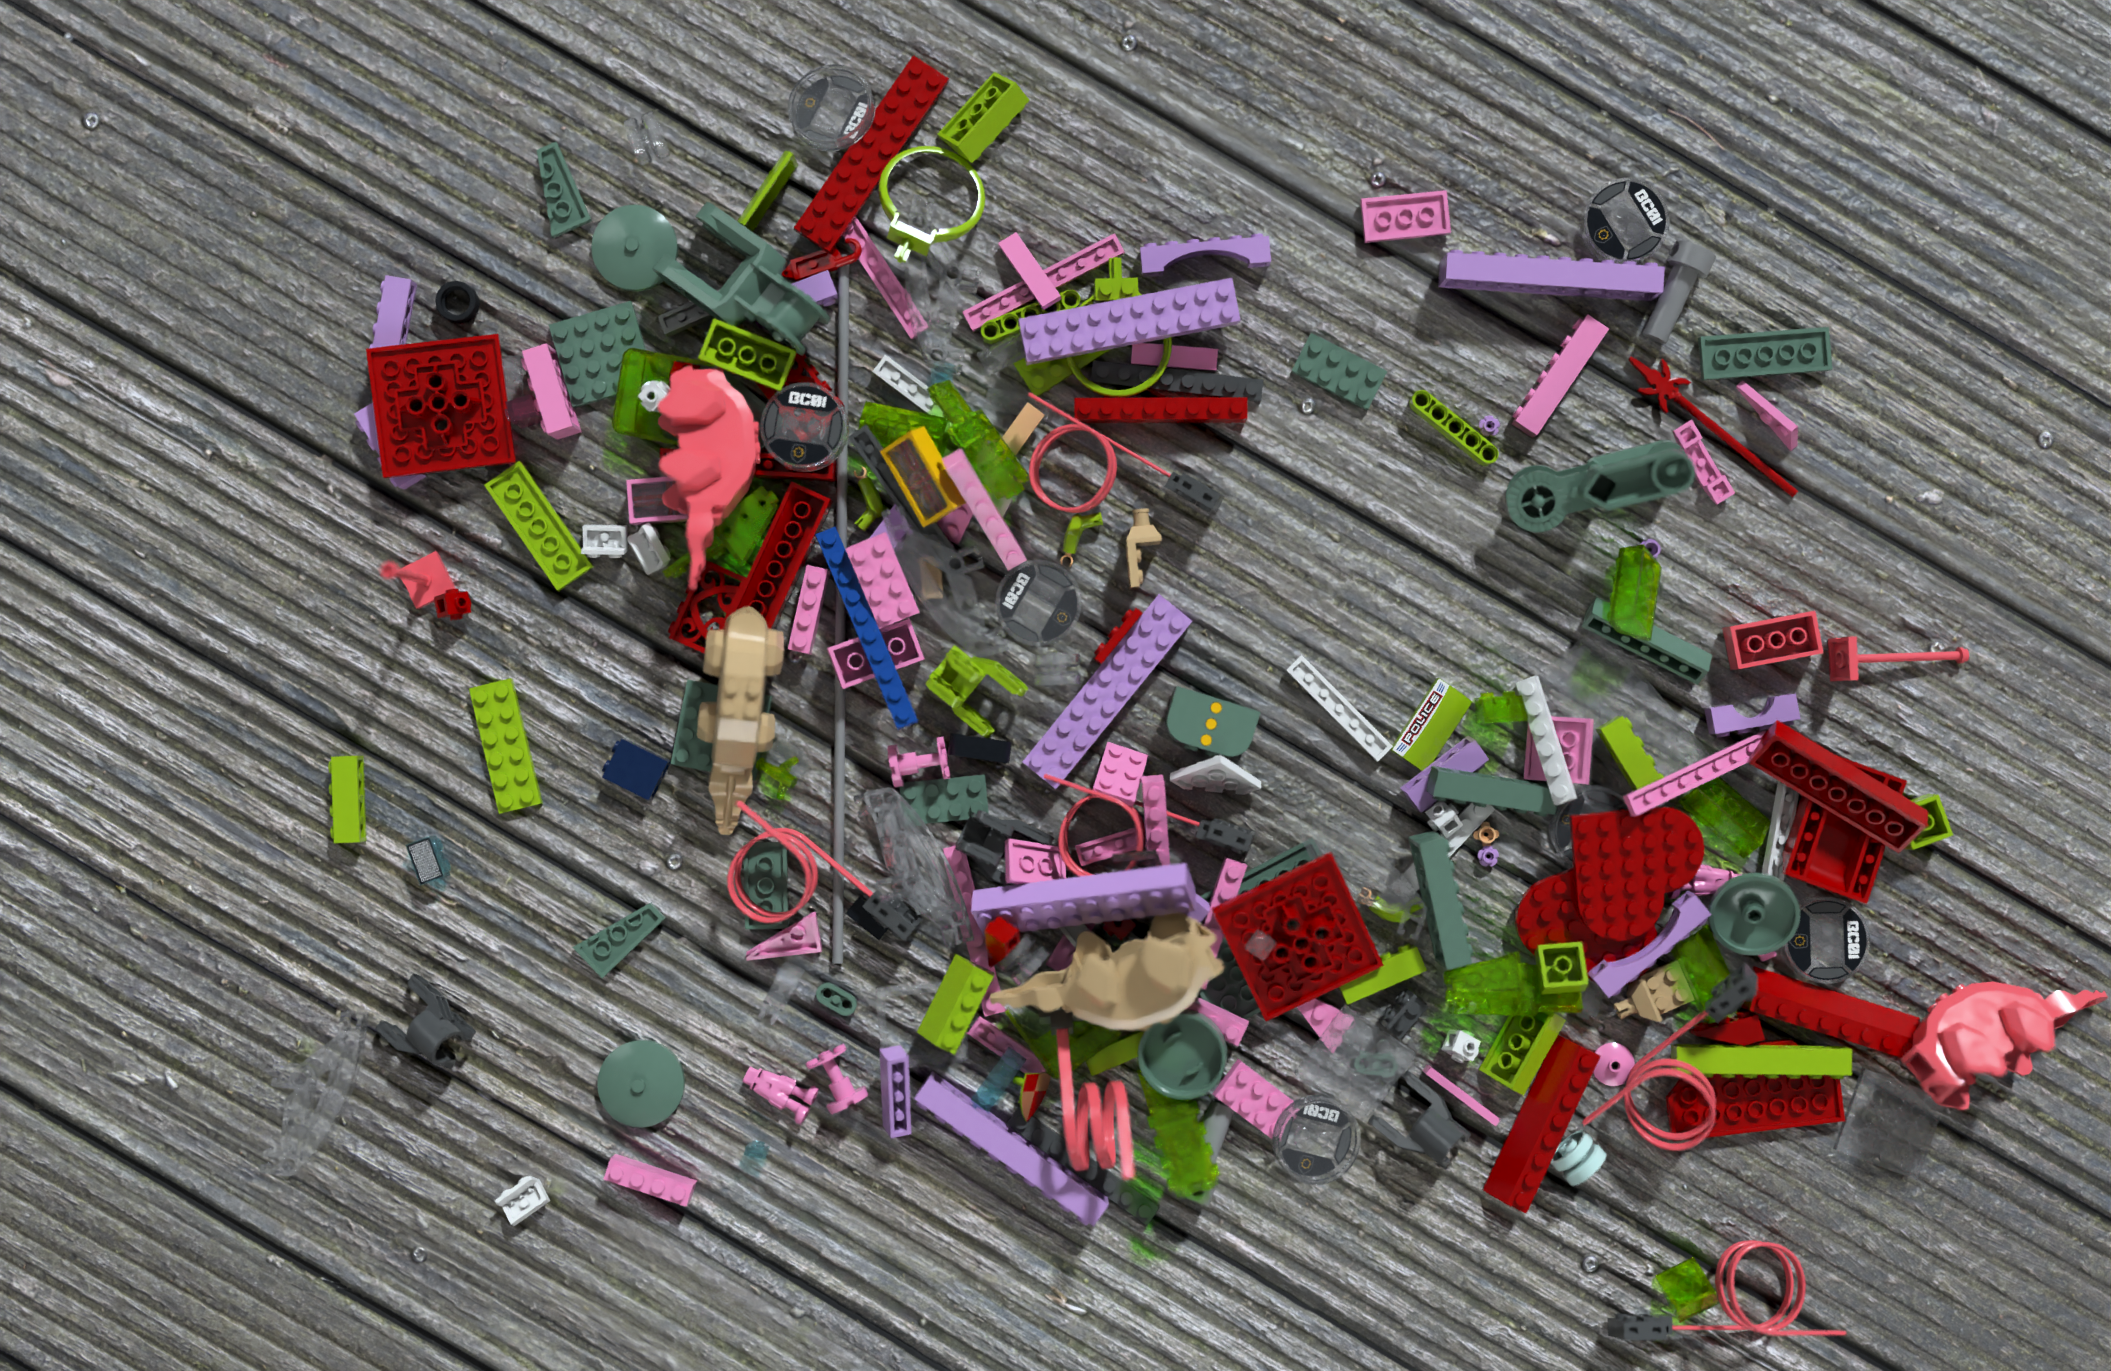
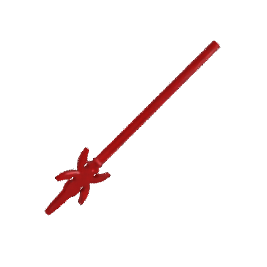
M1633 357L1628 359L1645 377L1646 382L1650 386H1655V389L1651 387L1639 388L1637 391L1645 395L1658 394L1659 406L1665 414L1668 413L1667 400L1673 399L1674 402L1682 406L1791 497L1797 494L1798 490L1679 393L1678 387L1675 388L1673 384L1677 386L1689 385L1691 381L1684 378L1670 379V369L1664 359L1660 360L1664 377L1661 376L1659 371L1650 369Z

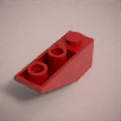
M999 916L985 928L990 968L1004 959L1020 942L1019 929Z
M1749 1010L1737 1012L1735 1017L1729 1018L1726 1016L1718 1023H1699L1695 1025L1694 1029L1689 1030L1695 1036L1743 1046L1765 1040L1758 1014L1749 1012Z

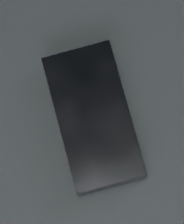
M859 896L845 914L880 940L889 927H883L873 918V915L862 907L866 901Z

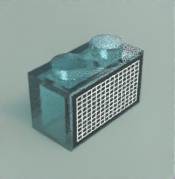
M436 835L428 836L406 845L420 886L450 876V863L447 858H444L442 853L444 849L443 844Z

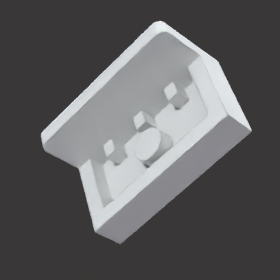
M650 522L642 525L637 533L627 538L647 575L666 567L671 560L668 548L662 545L659 540L658 530L652 527Z
M627 525L582 526L583 548L581 549V554H587V557L590 558L600 557V554L609 555V558H620L628 551Z
M532 1176L520 1179L516 1186L503 1191L500 1197L495 1200L496 1205L502 1206L510 1224L516 1226L550 1202L540 1179Z

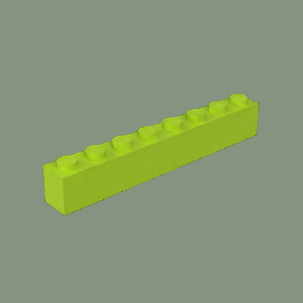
M1671 1044V1059L1680 1060L1692 1065L1705 1077L1721 1074L1722 1077L1734 1078L1735 1074H1743V1077L1757 1078V1074H1765L1766 1078H1779V1075H1787V1078H1800V1075H1808V1078L1822 1079V1075H1830V1078L1844 1079V1075H1852V1049L1845 1046ZM1671 1066V1069L1680 1070L1691 1075V1073L1685 1069Z

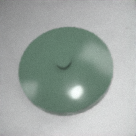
M626 205L608 213L597 225L591 246L594 263L601 275L612 285L623 290L635 292L645 291L661 284L663 280L652 268L664 254L677 261L679 250L676 233L669 221L658 211L643 205Z
M1763 873L1742 874L1726 881L1714 893L1708 910L1711 913L1708 917L1709 923L1717 940L1731 951L1744 955H1763L1781 948L1794 936L1800 922L1799 904L1791 888L1782 880Z
M643 1039L629 1041L613 1050L604 1060L598 1074V1094L606 1111L617 1121L632 1127L653 1126L667 1119L679 1106L685 1090L684 1070L677 1056L663 1044Z

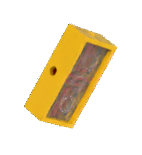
M924 426L909 431L880 451L923 528L939 521L966 504L965 499L946 470L943 458Z

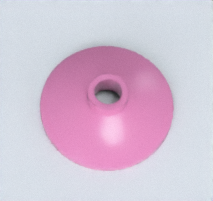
M1612 1042L1601 1045L1595 1051L1601 1057L1594 1069V1076L1601 1083L1608 1086L1624 1084L1627 1082L1628 1075L1635 1065L1632 1053L1628 1048L1619 1043ZM1613 1062H1618L1616 1069H1612Z

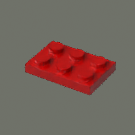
M1135 608L1134 611L1129 609L1121 619L1124 622L1121 627L1115 626L1107 636L1110 639L1106 645L1101 643L1095 650L1094 654L1096 657L1094 660L1101 665L1140 618L1142 612L1139 609Z

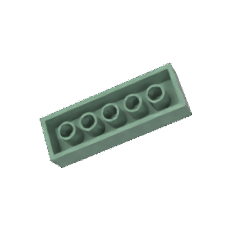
M1435 831L1409 836V844L1435 961L1446 970L1472 964L1471 956H1473V950L1466 938L1469 932L1466 923H1463L1462 920L1464 909L1462 903L1458 902L1459 886L1453 879L1452 873L1455 872V868L1448 856V852H1450L1449 842Z

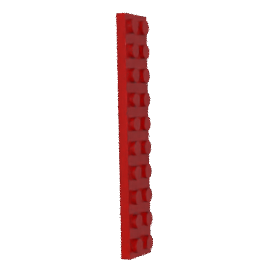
M913 55L871 115L866 129L853 141L796 223L794 231L830 254L879 184L885 166L893 157L901 152L948 84L949 78Z

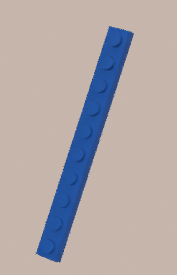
M836 527L815 534L897 730L918 723Z

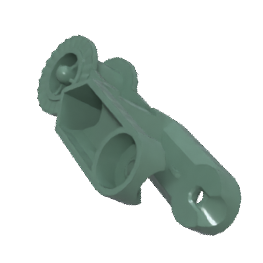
M706 202L695 217L703 223L702 227L711 235L746 257L718 292L667 254H664L652 268L653 271L670 287L713 318L735 327L746 319L750 322L755 320L765 330L769 331L776 341H781L783 345L803 355L806 349L801 344L802 339L817 321L827 325L831 318L820 305H817L815 300H812L810 295L804 294L802 290L788 283L781 276L787 263L784 257L745 226L715 205Z
M1659 440L1594 456L1585 465L1555 471L1543 465H1532L1519 470L1509 481L1506 489L1507 508L1512 520L1519 527L1531 532H1545L1557 527L1569 513L1594 507L1602 510H1612L1685 491L1693 483L1695 466L1692 460L1685 454L1684 449L1677 442L1671 440Z

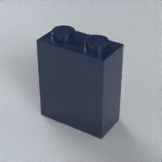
M628 739L617 741L612 749L614 754L611 760H607L603 766L602 772L604 774L602 778L648 801L653 800L671 761Z

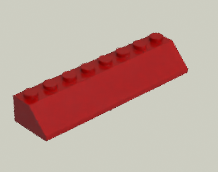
M791 481L730 614L749 606L764 617L768 628L775 629L815 543V534L820 532L833 504L831 499Z
M1778 720L1765 732L1749 759V763L1897 853L1904 850L1927 827L1928 811Z
M1753 966L1752 970L1758 976L1757 994L1749 1001L1744 1000L1742 1008L1901 1058L1912 1049L1913 1033L1920 1024L1919 1017Z
M1560 1035L1556 1037L1530 1086L1482 1188L1483 1191L1527 1214L1601 1057L1599 1054Z

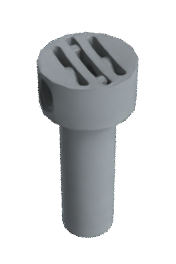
M1675 241L1666 260L1673 268L1663 287V293L1659 296L1642 332L1645 337L1659 343H1667L1697 277L1706 278L1716 259V255L1713 252L1688 241Z
M1213 1100L1210 1101L1185 1171L1175 1170L1168 1188L1170 1191L1209 1206L1216 1188V1184L1210 1182L1209 1179L1234 1115V1110L1224 1104Z

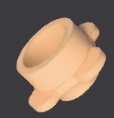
M1483 822L1478 831L1473 832V837L1481 841L1483 847L1491 846V842L1499 837V832L1490 827L1489 822Z

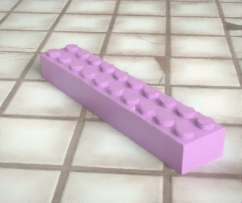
M1451 250L1440 261L1438 287L1652 301L1663 293L1665 267L1658 266L1657 263L1636 265L1634 261L1615 264L1614 260H1602L1600 263L1593 262V259L1589 258L1571 261L1570 257H1559L1558 260L1544 255L1528 258L1526 254H1516L1515 257L1506 256V253L1485 255V252L1474 251L1472 254H1463L1462 250Z
M1227 278L1020 318L1018 326L1026 365L1237 325L1241 320L1233 279Z
M1158 594L1023 760V763L1053 788L1057 789L1060 783L1044 778V775L1048 774L1062 780L1065 779L1191 624L1192 620Z
M1186 863L973 890L971 912L983 936H985L986 926L998 916L1019 929V932L1037 931L1196 911V889Z
M931 1071L917 1091L914 1099L917 1100L916 1104L925 1111L931 1110L935 1113L934 1117L943 1124L945 1122L953 1126L952 1130L960 1136L966 1135L970 1138L969 1142L978 1149L984 1148L988 1151L987 1155L996 1162L1001 1160L1006 1164L1005 1168L1011 1173L1022 1175L1024 1177L1023 1181L1029 1186L1034 1187L1036 1185L1042 1190L1041 1193L1049 1200L1054 1198L1060 1202L1059 1206L1068 1213L1070 1211L1078 1215L1077 1219L1084 1225L1090 1224L1094 1227L1108 1207L1107 1196L935 1072Z

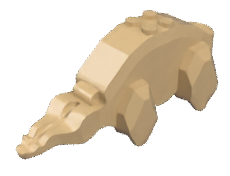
M749 606L730 614L725 621L724 629L708 630L706 636L703 672L719 677L717 702H701L697 738L712 743L713 766L709 774L708 790L715 805V822L721 835L732 834L737 826L741 809L735 804L738 801H742L745 804L752 793V768L756 761L757 752L771 750L775 737L774 714L762 712L765 676L781 673L784 636L782 631L768 628L764 617Z
M1185 913L1154 916L1147 939H1135L1125 942L1116 952L1112 951L1109 942L1089 930L1081 932L1078 935L1076 951L1073 954V960L1069 967L1061 971L1037 973L1018 987L992 993L990 995V1002L992 1004L1000 1003L1003 1007L1009 1004L1013 1008L1034 1005L1046 1012L1054 1011L1062 1006L1064 1011L1073 1012L1077 1018L1109 1029H1140L1144 1031L1151 1028L1154 1023L1166 1024L1171 1022L1173 1017H1176L1194 1002L1205 982L1218 976L1223 971L1224 965L1221 959L1215 958L1210 947L1216 941L1214 933L1202 926L1197 920L1188 917Z

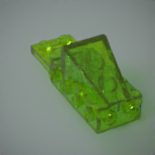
M950 380L932 384L927 391L932 402L943 411L944 418L952 424L947 429L950 440L955 445H958V449L961 448L985 489L992 493L997 500L1002 498L1008 500L1024 491V485L1030 481L1028 472L982 409L973 412Z
M761 486L739 502L731 514L723 519L720 526H713L714 541L704 551L706 558L717 560L727 553L725 550L727 548L741 567L746 566L779 509L777 503L780 500L773 491L768 492L764 486ZM689 552L662 571L666 578L673 577L676 579L687 572L685 567L692 564Z
M1518 951L1484 962L1444 971L1443 981L1447 986L1445 1001L1449 1006V1014L1536 1016L1538 1012L1582 1013L1583 1011L1581 992L1541 995L1537 966L1521 963L1520 952Z
M1141 1069L1137 1070L1150 1112L1147 1120L1150 1129L1155 1128L1157 1136L1153 1137L1157 1150L1161 1149L1164 1156L1160 1158L1163 1171L1168 1170L1170 1178H1167L1166 1181L1170 1192L1175 1191L1177 1198H1186L1192 1196L1194 1192L1208 1191L1215 1188L1216 1185H1219L1217 1177L1221 1175L1217 1163L1212 1164L1210 1156L1214 1155L1210 1142L1205 1143L1203 1135H1206L1207 1132L1204 1122H1199L1197 1114H1200L1197 1101L1192 1102V1099H1174L1161 1094L1147 1082Z

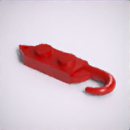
M848 238L845 239V243H852L855 246L854 253L842 257L841 253L834 248L830 254L822 249L792 259L781 276L800 281L826 270L829 272L837 270V268L854 263L859 259L862 252L861 245L856 239Z

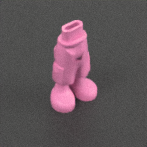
M1701 864L1697 874L1689 883L1678 890L1666 894L1669 899H1677L1681 891L1689 890L1696 896H1707L1714 894L1726 881L1742 874H1734L1730 870L1712 868L1711 866Z
M751 1066L742 1081L776 1108L782 1110L787 1107L795 1114L794 1120L799 1125L804 1122L811 1107L794 1101L790 1098V1095L792 1094L802 1099L805 1103L812 1105L819 1092V1088L816 1086L803 1089L797 1087L796 1081L787 1076H780L761 1068L757 1070Z

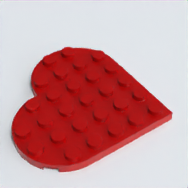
M1656 806L1633 817L1629 809L1569 816L1577 910L1585 925L1603 938L1625 941L1646 933L1656 923L1662 912L1664 893L1678 890L1689 883L1697 874L1702 864L1704 841L1701 831L1688 815L1675 808Z
M1573 868L1544 878L1530 886L1522 895L1523 898L1515 912L1517 934L1523 945L1532 954L1535 955L1534 952L1538 945L1582 942L1587 973L1602 960L1614 962L1639 952L1657 937L1654 925L1641 936L1625 941L1609 940L1594 933L1582 921L1577 910ZM1645 968L1642 972H1640L1639 978H1641L1649 970V968ZM1587 974L1588 979L1593 981L1592 978Z

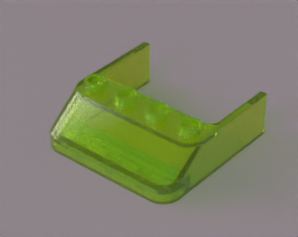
M637 348L627 349L622 357L612 420L613 429L622 435L679 445L678 439L663 436L662 428L658 425V418L662 414L660 412H650L642 406V400L638 397L642 392L640 389L646 382H651L652 380L663 381L669 386V374L675 361L714 367V365L701 360Z
M1010 1007L1005 1008L1006 1015L1047 1073L1054 1079H1060L1057 1035H1051L1050 1029L1037 1039L1031 1038ZM1085 1020L1073 1022V1034H1069L1071 1071L1118 1039L1122 1029H1109Z

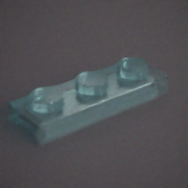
M1008 1047L971 1100L989 1112L1023 1066L1026 1059Z

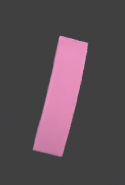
M1689 420L1673 430L1676 442L1684 449L1685 454L1692 460L1695 466V478L1711 500L1717 505L1735 494L1726 476L1721 475L1700 440L1703 437L1693 420Z

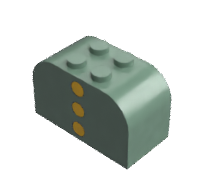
M1176 686L1165 717V727L1168 734L1174 740L1185 744V749L1197 752L1198 748L1205 750V755L1211 757L1217 755L1237 756L1245 752L1250 746L1261 712Z

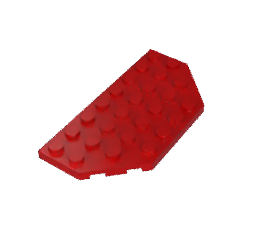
M1791 1039L1757 1042L1749 1045L1797 1044ZM1691 1073V1076H1693L1699 1082L1702 1083V1081L1699 1078H1697L1694 1074ZM1713 1074V1077H1706L1713 1087L1716 1097L1715 1121L1712 1130L1706 1138L1845 1121L1840 1079L1830 1078V1075H1822V1079L1808 1078V1075H1800V1078H1787V1075H1779V1078H1766L1765 1074H1757V1078L1743 1077V1074H1735L1734 1078L1722 1077L1721 1074ZM1682 1078L1678 1080L1666 1096L1670 1133H1684L1693 1130L1710 1113V1106L1702 1092ZM1700 1132L1699 1134H1697V1135L1694 1136V1137H1691V1138L1685 1139V1140H1692V1139L1696 1138L1698 1135H1700L1702 1132Z

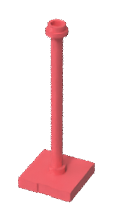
M437 551L401 569L396 564L387 562L382 565L380 570L381 575L386 579L401 578L416 609L434 602V597L446 593V590L456 589Z
M1857 636L1828 639L1830 682L1859 680L1858 663L1956 660L1957 663H1964L1969 659V651L1963 647H1958L1955 651L1857 654Z

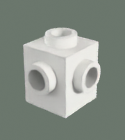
M652 380L651 382H646L640 389L642 392L638 395L642 400V406L650 412H659L657 408L658 403L667 396L670 387L663 381Z
M1438 801L1425 812L1430 819L1427 822L1428 825L1435 832L1439 830L1446 839L1463 826L1457 816L1459 812L1451 803L1447 805L1444 801Z
M1449 1030L1441 1050L1452 1055L1451 1059L1456 1062L1474 1061V1058L1479 1053L1481 1041L1474 1038V1034L1469 1031Z

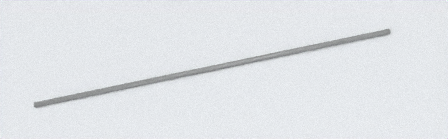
M849 264L839 267L837 396L845 405L842 410L846 415L842 417V434L837 444L836 529L844 548H847ZM837 586L835 645L846 642V607ZM835 673L833 859L844 868L846 688L841 690ZM833 867L832 963L842 964L844 876Z

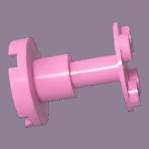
M937 737V753L916 756V752L899 754L897 744L888 746V759L894 788L904 786L903 776L919 773L920 768L941 765L943 779L951 778L947 764L948 754L945 748L944 737Z
M844 1043L833 1048L834 1052L826 1050L819 1054V1060L814 1058L805 1063L807 1069L823 1064L830 1078L831 1084L828 1086L835 1099L826 1106L830 1114L840 1112L869 1095L865 1086L854 1089L849 1077H843L834 1057L847 1050Z

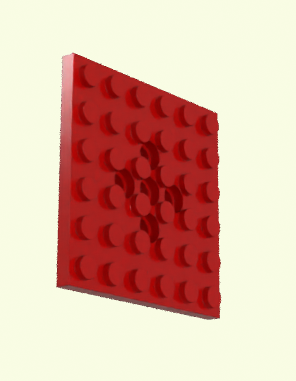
M499 334L366 349L384 479L516 463ZM435 378H441L442 384L437 388L432 387V381ZM466 397L467 403L461 407L457 406L458 398ZM443 399L445 401L444 407L435 409V402ZM416 402H422V409L414 412L412 409L413 405ZM440 421H447V428L439 431L437 428Z
M1331 852L1211 908L1265 1021L1271 1020L1384 966ZM1295 919V923L1287 925L1288 921ZM1324 929L1321 934H1316L1317 930ZM1299 938H1304L1303 942L1295 944ZM1284 948V951L1281 953H1276L1277 949ZM1307 957H1313L1309 962H1304Z

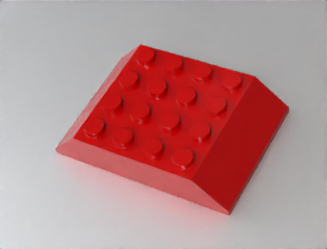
M1840 757L1903 795L1907 783L1906 780ZM1801 795L1782 853L1783 874L1867 904L1886 845Z

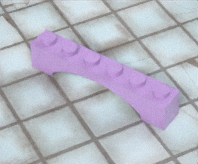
M1258 233L1250 235L1251 238H1242V236L1236 235L1229 237L1228 240L1213 237L1209 238L1206 242L1191 239L1183 244H1178L1177 241H1169L1161 246H1157L1156 243L1144 244V247H1140L1139 251L1141 276H1163L1164 270L1174 263L1200 255H1223L1236 258L1247 263L1248 268L1269 266L1271 263L1269 236H1263V234Z
M1688 890L1672 903L1674 909L1669 921L1661 933L1645 948L1618 961L1606 962L1602 960L1587 973L1606 996L1610 998L1619 994L1624 985L1636 980L1640 972L1645 968L1652 967L1656 963L1657 958L1662 954L1669 953L1673 949V945L1679 940L1686 939L1690 935V931L1695 927L1703 925L1708 920L1711 913L1695 894Z

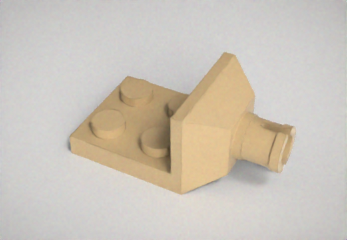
M1149 509L1132 510L1134 524L1125 542L1129 590L1138 589L1139 584L1143 582L1142 569L1138 570V563L1141 561L1140 548L1136 547L1159 545L1162 541L1154 525H1150Z
M1675 959L1647 971L1641 978L1638 977L1630 983L1626 993L1628 998L1613 1004L1615 1010H1618L1616 1014L1620 1020L1636 1014L1660 1022L1662 1021L1661 1014L1695 999L1680 964Z

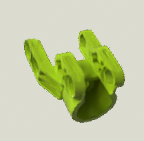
M954 645L945 655L946 657L940 665L929 675L925 684L933 693L951 706L956 716L981 736L990 738L995 731L990 721L965 702L986 674L991 676L1010 693L1021 697L1028 691V687L999 662L976 656L971 658Z

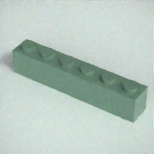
M1598 597L1587 608L1582 623L1583 628L1697 685L1709 672L1712 654Z
M1431 766L1426 791L1433 795V799L1445 801L1446 798L1453 799V802L1466 804V801H1469L1479 807H1486L1489 804L1494 805L1493 808L1499 810H1506L1508 807L1514 808L1515 812L1524 814L1527 811H1534L1535 815L1546 817L1547 814L1555 815L1557 806L1553 803L1548 784Z

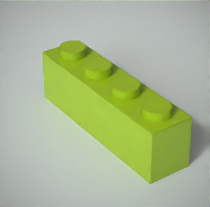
M1616 716L1595 730L1632 791L1663 778L1664 776L1661 773L1658 774L1654 768L1656 766L1654 759L1643 750V747H1645L1643 741L1639 736H1635L1631 730L1633 725L1627 717Z
M364 755L331 757V761L328 764V770L332 777V783L329 785V793L332 796L330 815L333 817V826H331L330 830L331 838L334 840V843L365 842Z
M1410 943L1398 947V951L1390 954V952L1379 955L1384 966L1338 987L1344 1002L1348 1005L1427 971L1417 946H1410Z

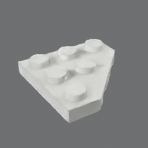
M1222 755L1214 756L1211 759L1197 762L1194 765L1183 767L1170 773V781L1187 790H1192L1193 786L1205 787V791L1222 793L1223 789L1235 790V794L1245 795L1261 789L1260 780Z

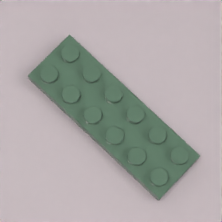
M1829 327L1702 336L1698 338L1702 381L1833 370Z

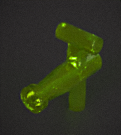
M796 756L786 760L779 767L767 763V760L764 758H760L757 761L755 767L757 770H763L773 779L780 782L776 795L777 799L783 800L787 787L792 789L797 784L798 778L789 773L791 768L799 762Z

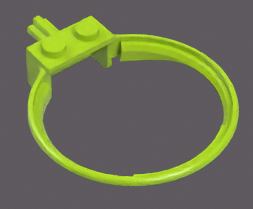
M919 146L907 149L897 154L888 162L880 177V203L891 222L887 239L900 244L894 255V258L899 263L907 261L911 250L927 257L934 243L952 241L964 236L974 228L982 216L985 206V191L978 173L964 158L947 149L934 146ZM916 152L940 154L955 160L968 171L971 177L973 176L976 182L978 203L974 214L967 222L957 227L939 229V233H936L937 230L934 229L931 236L899 222L900 213L897 212L898 210L892 203L887 190L888 177L893 167L904 157Z
M1109 258V278L1095 279L1093 283L1094 294L1079 307L1093 305V301L1119 300L1142 295L1138 291V278H1122V258ZM1171 337L1163 339L1162 359L1153 375L1142 384L1126 390H1112L1096 385L1082 374L1075 362L1074 356L1067 357L1066 359L1073 374L1088 389L1107 397H1129L1147 390L1162 376L1171 356L1172 339Z

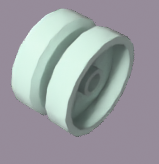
M1585 1130L1576 1131L1559 1144L1550 1163L1557 1171H1563V1178L1572 1186L1579 1185L1591 1177L1606 1158V1152L1599 1145L1592 1144L1593 1139Z

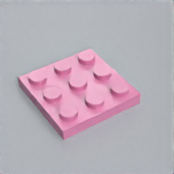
M1551 716L1572 783L1589 784L1594 719ZM1528 724L1524 779L1546 781Z

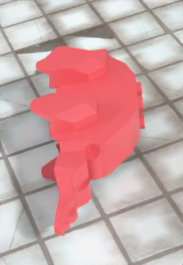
M686 366L674 372L670 376L671 389L667 396L658 403L657 407L658 411L662 414L658 418V425L664 431L679 439V450L664 456L660 461L661 471L676 481L674 485L663 493L662 501L666 507L689 516L687 549L692 561L689 589L694 590L697 588L696 582L700 580L699 575L705 567L704 551L714 541L713 526H720L723 519L731 514L748 492L756 470V463H760L758 422H754L753 414L744 396L727 382L723 369L719 367L693 370L692 366Z
M1999 982L1972 983L1966 987L1961 984L1952 990L1953 994L1948 996L1944 993L1935 1000L1936 1003L1927 1009L1929 1013L1923 1018L1913 1033L1912 1049L1901 1058V1061L1918 1079L1920 1086L1932 1097L1935 1103L1962 1111L1967 1109L1970 1104L1969 1086L1976 1083V1076L1973 1073H1985L2002 1077L2007 1069L2021 1076L2028 1075L2032 1071L2030 1054L2038 1050L2048 1052L2054 1048V1029L2064 1026L2077 1012L2103 1002L2108 996L2105 991L2100 993L2097 990L2093 993L2088 990H2082L2076 995L2063 990H2057L2046 999H2043L2041 994L2034 993L2031 989Z

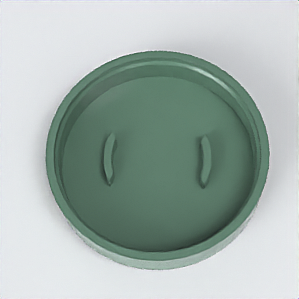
M1184 1009L1176 1017H1173L1171 1022L1166 1024L1154 1023L1151 1028L1145 1030L1138 1048L1139 1066L1147 1082L1161 1094L1174 1099L1186 1100L1197 1098L1209 1092L1219 1082L1227 1062L1226 1041L1221 1030L1210 1018L1197 1011Z

